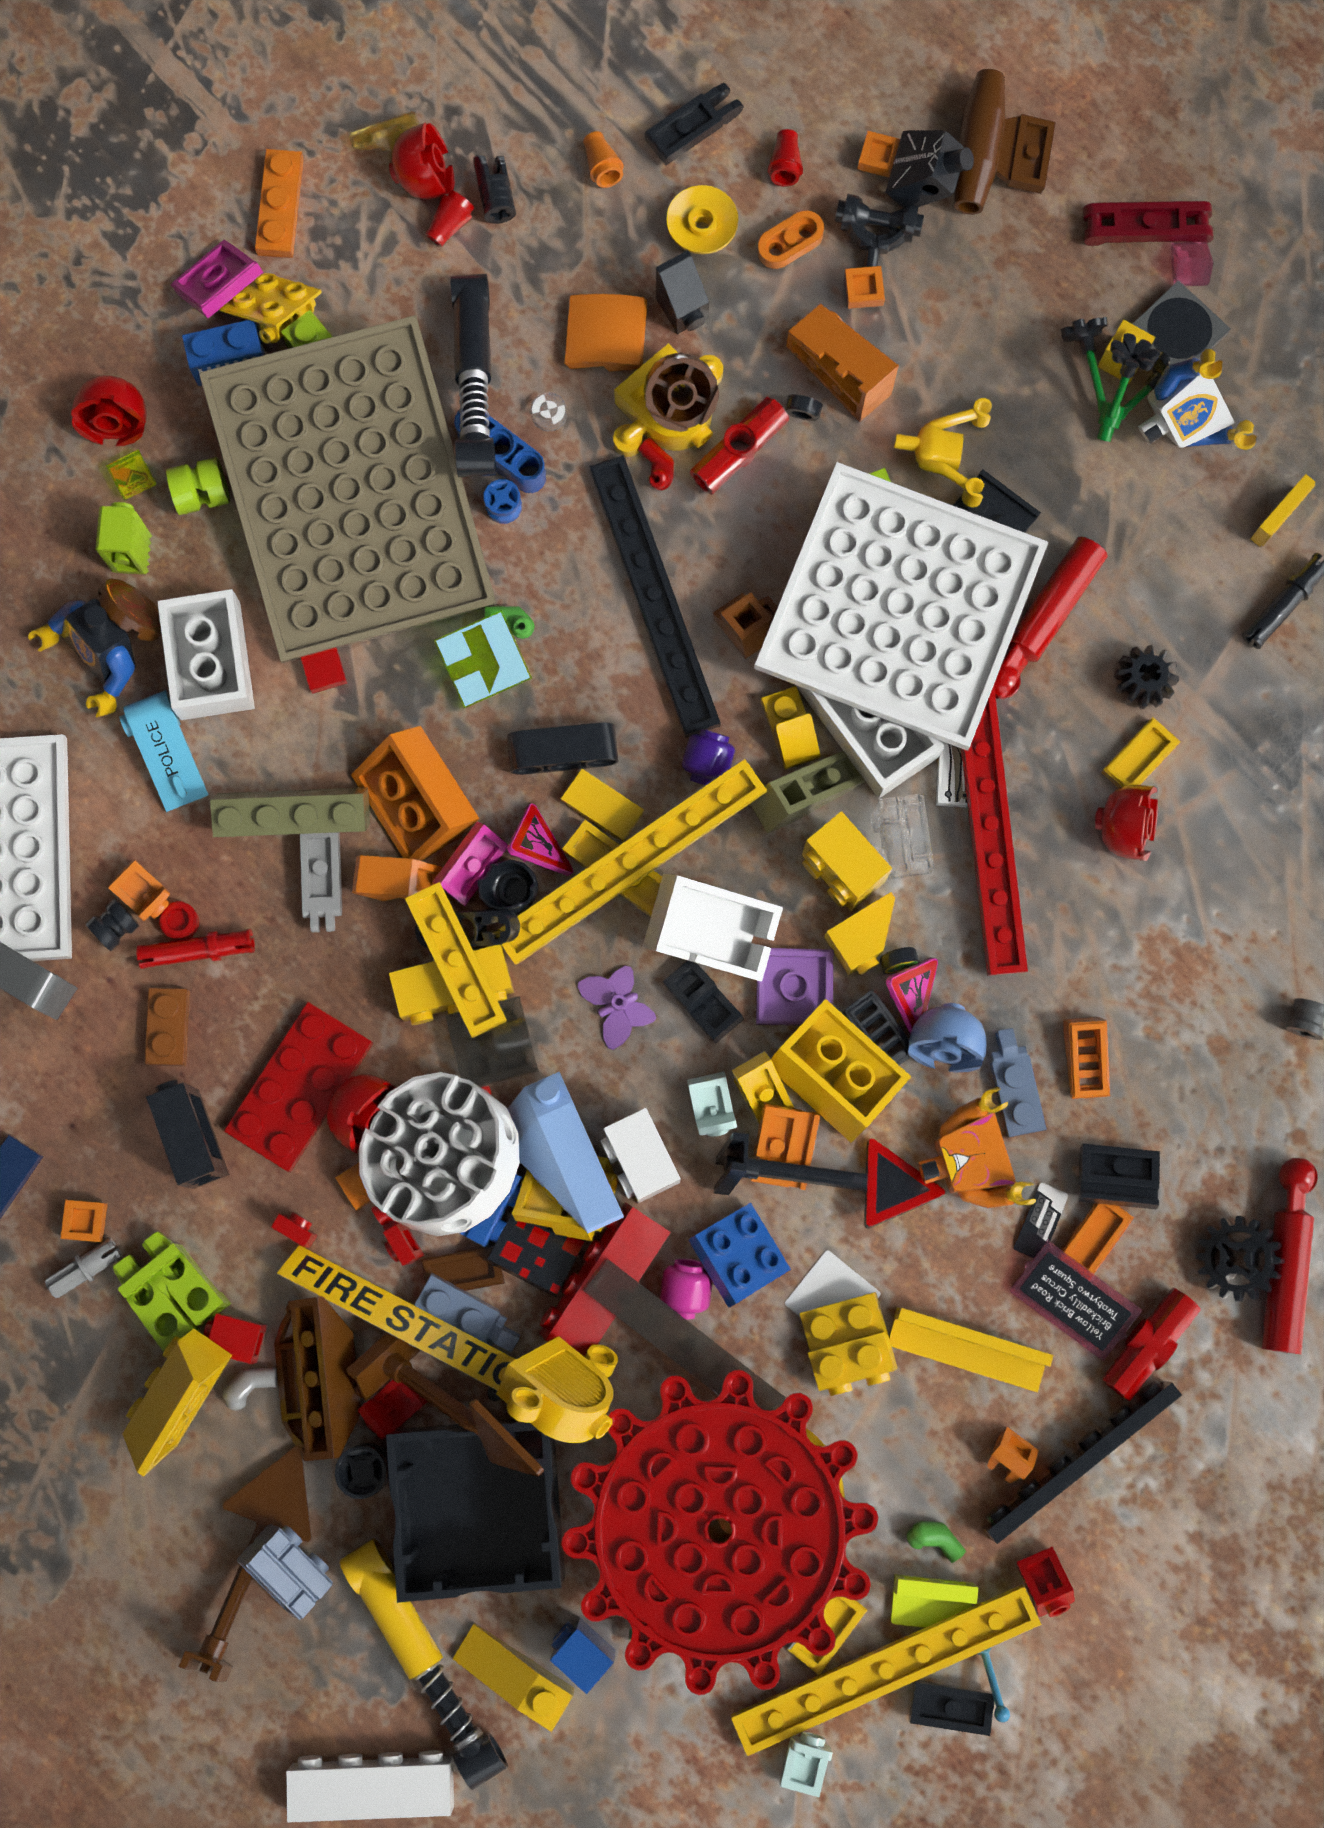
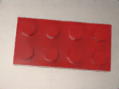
M307 1002L224 1132L291 1173L327 1117L330 1093L337 1085L342 1084L354 1075L374 1043L310 1002Z

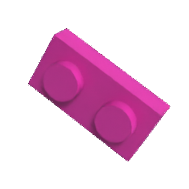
M477 821L436 876L433 883L440 882L444 891L449 896L465 906L478 889V880L486 875L491 864L497 863L507 849L508 844L486 825Z

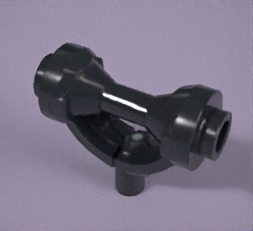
M847 194L846 201L839 200L835 222L842 223L841 230L847 231L859 249L866 251L863 267L878 266L880 254H887L900 247L904 242L911 243L913 236L920 237L924 215L917 214L919 206L906 205L901 210L892 213L870 209L862 202V198L854 194ZM871 224L888 227L891 231L887 234L875 235L867 231L864 225Z

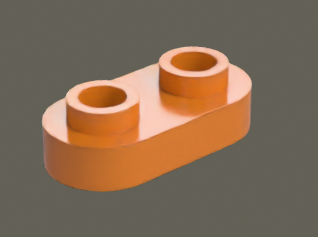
M800 211L761 235L758 242L757 253L759 260L768 268L779 269L810 252L823 239V220L815 212ZM801 231H808L811 233V236L802 237L799 233ZM772 249H778L781 251V254L775 256L772 255L769 251Z

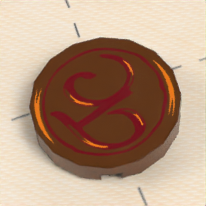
M113 578L106 580L98 589V595H101L99 598L101 607L106 610L108 617L121 629L127 632L134 629L139 632L138 639L144 641H155L161 636L159 609L144 593L122 580Z

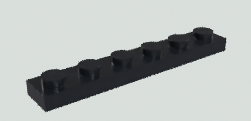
M1156 1380L1147 1385L1139 1393V1396L1142 1398L1131 1408L1128 1405L1120 1407L1108 1418L1111 1422L1110 1425L1100 1433L1097 1429L1092 1430L1078 1442V1445L1081 1447L1070 1457L1063 1454L1055 1459L1047 1467L1050 1473L1039 1482L1033 1478L1025 1483L1016 1492L1019 1496L1018 1499L1008 1507L1005 1503H1002L988 1513L986 1516L988 1523L982 1528L989 1538L996 1544L1000 1543L1180 1398L1182 1394L1173 1382L1163 1381L1160 1384Z

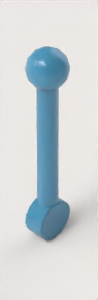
M990 1647L977 1654L982 1656L996 1705L994 1716L997 1721L1004 1723L1009 1720L1010 1711L1004 1706L989 1655Z

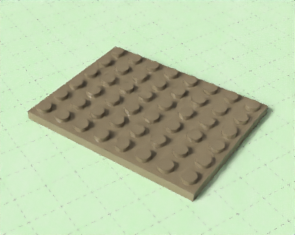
M416 315L199 373L281 663L497 605L463 481L457 475L456 456Z

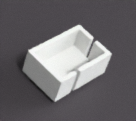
M663 873L642 947L762 981L771 948L751 942L753 936L774 940L783 907L681 876Z

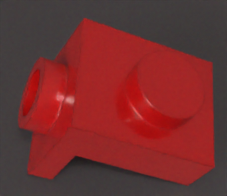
M392 1380L372 1399L364 1403L358 1409V1412L364 1418L366 1426L383 1440L386 1438V1434L399 1429L428 1401L402 1382L397 1383Z

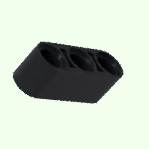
M602 722L521 730L507 735L510 772L516 775L606 767L619 762L615 725L612 723Z

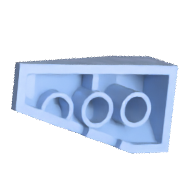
M560 1072L524 1087L508 1108V1112L519 1134L520 1164L522 1163L533 1175L534 1179L556 1198L565 1211L587 1233L623 1218V1213Z

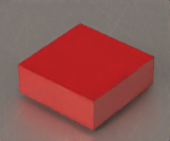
M337 648L301 657L312 694L348 684Z

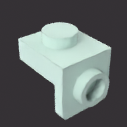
M725 1072L687 1080L699 1135L721 1136L726 1134L729 1129L737 1127Z
M802 1732L801 1737L795 1735L790 1737L779 1782L780 1787L820 1797L828 1761H831L833 1754L830 1745L825 1744L826 1739L810 1732Z

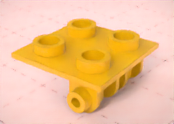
M264 273L219 310L259 323L261 329L259 336L261 340L267 344L270 342L276 343L282 337L281 331L307 311L311 310L314 313V307L316 306L314 299L322 292L321 289L307 286L301 282H294L271 273Z

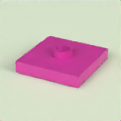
M223 240L173 281L171 287L177 295L205 317L209 318L260 276L263 271L257 262L227 240Z

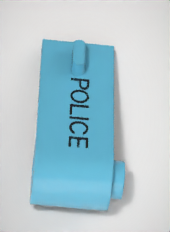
M165 690L124 706L125 714L119 716L120 722L128 737L134 736L166 812L208 796L209 793L180 728V719L171 708L168 692Z

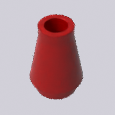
M783 129L777 133L776 144L768 166L771 180L778 186L788 187L795 185L803 174L798 134L791 129Z
M451 190L447 196H442L425 235L432 242L443 247L446 241L472 219L471 212L474 210V206L461 194Z

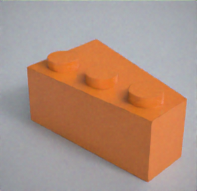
M820 303L788 331L786 346L859 422L892 395L899 365L843 322L834 311L828 310Z

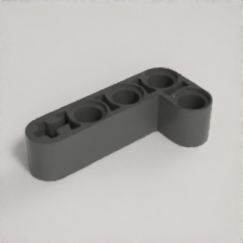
M0 942V988L30 1007L58 1021L78 987Z

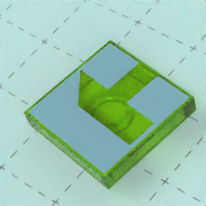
M502 610L433 640L464 709L532 679Z

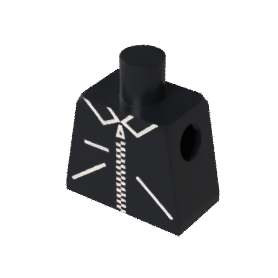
M944 130L903 131L885 193L901 207L906 205L921 207L949 197L955 192L960 172L972 169L974 164L973 154L969 148H964L951 134Z

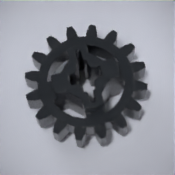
M1236 1216L1235 1225H1232L1229 1219L1222 1218V1229L1220 1230L1209 1226L1207 1229L1212 1236L1210 1240L1199 1239L1198 1241L1206 1248L1205 1253L1195 1254L1196 1259L1205 1261V1266L1198 1270V1274L1210 1275L1211 1277L1206 1284L1207 1288L1214 1289L1220 1286L1219 1297L1227 1298L1233 1292L1234 1299L1237 1302H1243L1245 1293L1252 1300L1259 1299V1288L1266 1292H1271L1273 1289L1268 1280L1270 1278L1281 1279V1275L1274 1270L1275 1265L1285 1263V1259L1276 1257L1274 1253L1282 1247L1281 1243L1269 1241L1274 1232L1269 1228L1260 1232V1221L1255 1219L1246 1226L1245 1217ZM1247 1233L1252 1236L1246 1238L1243 1242H1236L1229 1235ZM1218 1248L1220 1250V1263L1216 1266L1215 1253ZM1231 1249L1243 1253L1246 1252L1243 1260L1246 1262L1248 1269L1243 1266L1233 1265L1237 1259ZM1264 1251L1265 1264L1262 1270L1259 1267V1254ZM1237 1275H1243L1251 1283L1234 1285L1228 1281L1230 1279L1233 1280Z

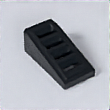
M873 989L842 1011V1014L873 1042L890 1030L894 1036L879 1048L887 1052L897 1043H900L903 1049L891 1057L899 1066L911 1057L908 1053V1037ZM869 1006H872L875 1012L860 1022L856 1016ZM881 1018L885 1024L869 1035L865 1029Z

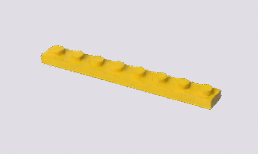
M746 759L742 760L518 915L520 932L517 938L501 945L514 964H519L765 794L767 789ZM505 925L498 930L505 931Z
M1021 1584L731 1714V1719L746 1755L749 1756L1042 1624L1025 1586Z

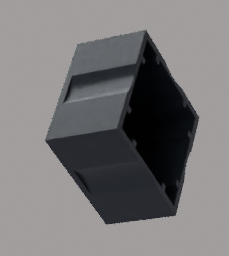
M515 1419L497 1420L544 1469V1472L536 1477L491 1463L481 1438L476 1433L464 1429L459 1424L397 1429L386 1434L389 1488L396 1517L393 1550L397 1603L456 1598L460 1595L478 1591L513 1593L562 1588L565 1579V1564L562 1547L555 1439L540 1432L530 1422H518Z

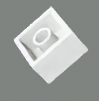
M646 1108L603 1128L606 1138L600 1140L610 1163L618 1161L624 1172L617 1177L628 1199L635 1196L637 1202L640 1203L680 1183V1176Z

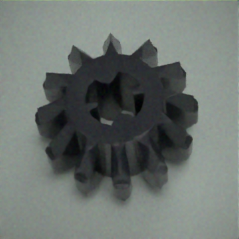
M1148 645L1144 653L1138 647H1134L1130 651V657L1124 655L1118 661L1121 668L1114 672V678L1122 681L1116 687V692L1123 693L1127 691L1129 694L1125 699L1126 704H1131L1134 699H1138L1140 710L1145 709L1149 702L1157 708L1162 705L1163 698L1170 699L1173 696L1174 690L1171 686L1179 682V676L1171 673L1177 667V662L1171 661L1166 663L1164 661L1168 654L1167 650H1162L1157 656L1154 655L1153 645ZM1145 672L1151 676L1148 682L1143 681L1141 678Z

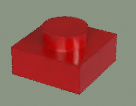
M292 1212L290 1217L279 1214L271 1228L304 1248H310L318 1236L309 1230L313 1223L295 1212Z

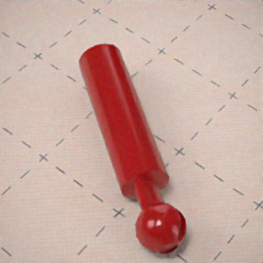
M1082 536L1076 538L1016 627L1008 646L1010 650L1003 659L994 683L996 699L1004 700L1018 692L1021 685L1020 674L1028 662H1038L1107 559V552L1095 541Z
M1291 1158L1281 1166L1278 1174L1280 1184L1287 1191L1286 1208L1274 1214L1272 1242L1281 1243L1282 1247L1274 1253L1276 1257L1285 1259V1263L1275 1265L1274 1270L1281 1275V1279L1270 1278L1268 1280L1273 1290L1267 1292L1262 1349L1302 1355L1315 1219L1305 1211L1306 1194L1311 1192L1317 1184L1318 1174L1316 1168L1309 1160Z

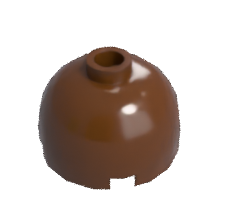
M682 352L666 355L655 362L647 373L643 389L645 404L653 419L664 428L679 432L688 431V428L698 424L701 426L707 422L716 410L719 399L717 380L710 367L695 355Z

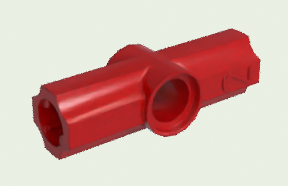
M767 396L741 422L730 426L726 430L724 438L690 469V475L696 484L704 492L713 495L740 468L749 465L753 461L755 454L789 422V416L783 406L775 399ZM735 441H743L749 447L739 451L732 448L731 444Z
M1172 1288L1148 1319H1143L1134 1328L1125 1341L1126 1348L1104 1373L1101 1380L1125 1400L1131 1401L1152 1372L1159 1370L1171 1358L1177 1349V1340L1190 1326L1194 1318L1198 1316L1201 1308L1186 1294L1177 1288Z

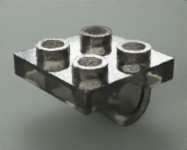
M520 996L499 1001L498 1003L507 1021L473 1038L460 1012L445 1015L462 1079L470 1080L481 1087L539 1071Z

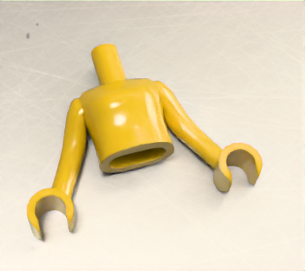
M980 398L975 401L971 409L942 416L926 423L920 429L917 437L896 434L894 448L915 451L916 461L922 470L940 474L964 489L961 496L963 503L969 507H977L983 499V496L978 494L983 490V481L979 478L967 479L957 472L962 455L963 434L943 429L967 421H971L974 426L979 428L986 427L991 419V416L987 413L991 411L992 404L990 400Z

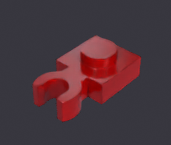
M377 1206L371 1208L374 1216L385 1230L383 1234L388 1240L384 1243L385 1248L395 1262L400 1261L401 1265L405 1266L425 1256L408 1227L394 1221Z

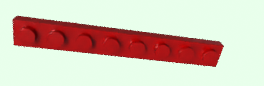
M993 685L968 751L961 748L987 976L1028 972L996 695Z

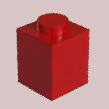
M216 1313L214 1320H208L203 1335L232 1355L230 1359L247 1364H255L258 1362L268 1325L225 1313Z

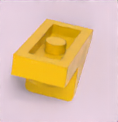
M795 686L762 697L761 704L785 770L819 759L821 755L812 716L810 713L806 714L797 687Z
M765 1051L731 1070L735 1077L734 1083L758 1124H760L764 1103L794 1108L772 1060Z

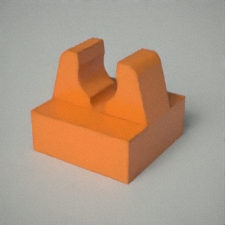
M1006 1427L997 1438L987 1467L993 1470L998 1463H1002L1009 1469L1005 1481L1013 1483L1019 1478L1024 1480L1033 1470L1039 1450L1009 1427Z

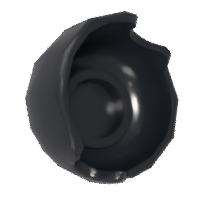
M511 859L491 864L486 875L479 879L477 883L479 898L489 909L505 908L513 911L517 916L531 907L539 890L535 873L525 863Z

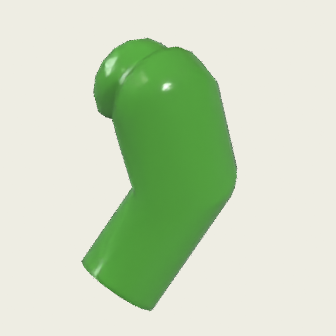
M519 606L485 607V619L501 612L509 631L517 638H528L534 632L533 620Z
M919 1521L906 1534L907 1542L912 1548L921 1549L923 1546L939 1547L951 1563H954L966 1553L965 1548L942 1522Z

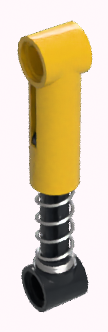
M373 1538L340 1559L339 1563L343 1574L353 1590L363 1599L409 1680L412 1678L414 1680L419 1679L423 1686L421 1692L427 1693L433 1703L431 1709L436 1708L442 1719L440 1725H446L452 1736L450 1741H453L456 1751L453 1754V1759L468 1787L474 1790L507 1769L506 1758L494 1737L489 1732L483 1733L480 1727L473 1725L471 1721L473 1715L466 1713L462 1706L463 1698L456 1696L452 1689L453 1681L446 1679L443 1673L444 1666L439 1665L443 1656L412 1603H397L394 1569L380 1543Z

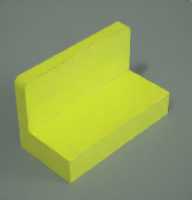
M894 1574L891 1622L895 1625L928 1627L972 1607V1603L977 1604L978 1587L973 1582Z

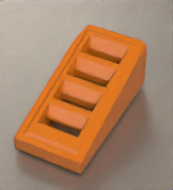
M1101 1017L1064 1019V1041L1071 1098L1110 1096L1107 1020ZM1093 1030L1094 1037L1078 1038L1077 1031ZM1095 1046L1096 1053L1078 1054V1047ZM1097 1062V1068L1079 1069V1063ZM1098 1077L1099 1084L1080 1085V1078Z

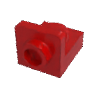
M1053 1546L1016 1562L1039 1617L1046 1614L1049 1617H1056L1070 1609V1604L1075 1602L1074 1589Z

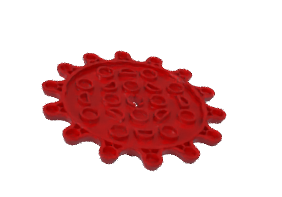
M734 1370L728 1373L724 1379L720 1395L715 1400L709 1402L697 1399L686 1379L678 1375L670 1376L661 1384L660 1393L663 1407L656 1419L642 1421L628 1409L624 1408L615 1409L610 1412L608 1416L613 1421L608 1432L617 1445L615 1459L607 1465L583 1462L578 1464L571 1473L573 1487L592 1500L595 1513L593 1519L588 1524L570 1528L565 1532L562 1538V1547L564 1552L571 1558L592 1560L600 1571L598 1584L581 1601V1610L583 1615L592 1622H599L615 1615L622 1616L628 1620L632 1627V1637L625 1650V1659L632 1669L644 1671L650 1668L660 1655L669 1652L678 1655L683 1660L686 1668V1686L696 1695L709 1693L715 1686L719 1669L730 1662L744 1666L751 1682L758 1689L770 1690L777 1685L780 1679L778 1654L784 1645L791 1642L799 1643L817 1656H825L833 1650L836 1642L835 1633L824 1618L825 1606L831 1599L844 1597L857 1601L868 1595L871 1587L870 1578L866 1572L853 1566L848 1561L846 1547L853 1537L865 1535L875 1530L879 1517L872 1505L862 1502H850L842 1496L839 1489L841 1477L852 1469L858 1460L856 1447L846 1440H839L828 1446L821 1447L813 1444L807 1437L806 1426L813 1413V1404L807 1395L793 1393L784 1400L780 1407L769 1411L763 1410L755 1403L753 1398V1380L745 1371ZM722 1518L730 1523L732 1533L729 1539L718 1542L710 1537L708 1526L712 1520Z

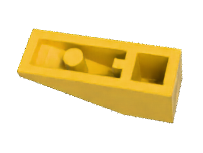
M476 1623L473 1624L453 1657L454 1661L515 1709L550 1732L553 1731L574 1695L575 1688Z

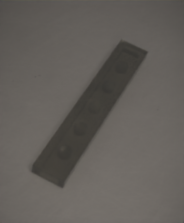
M605 1258L583 1287V1291L717 1395H720L724 1379L728 1373L734 1370H742L751 1376L753 1380L754 1401L763 1410H775L786 1399L784 1395L608 1258Z

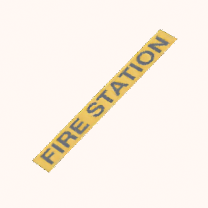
M300 1245L277 1272L282 1277L318 1296H323L331 1303L497 1391L507 1365L516 1360Z

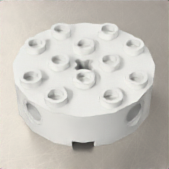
M437 1072L416 1076L390 1091L378 1105L380 1111L373 1118L370 1129L365 1128L359 1145V1175L370 1201L394 1221L410 1229L434 1236L466 1232L490 1217L510 1192L520 1163L519 1134L508 1109L472 1081L448 1073Z

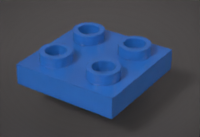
M752 1203L740 1208L688 1240L728 1308L791 1270Z

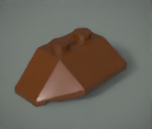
M323 1296L288 1301L285 1309L287 1313L281 1321L274 1342L282 1424L294 1444L301 1450L300 1455L304 1461L339 1458L361 1415L358 1412V1409L361 1407L360 1396L354 1390L357 1382L346 1371L356 1361L354 1334Z

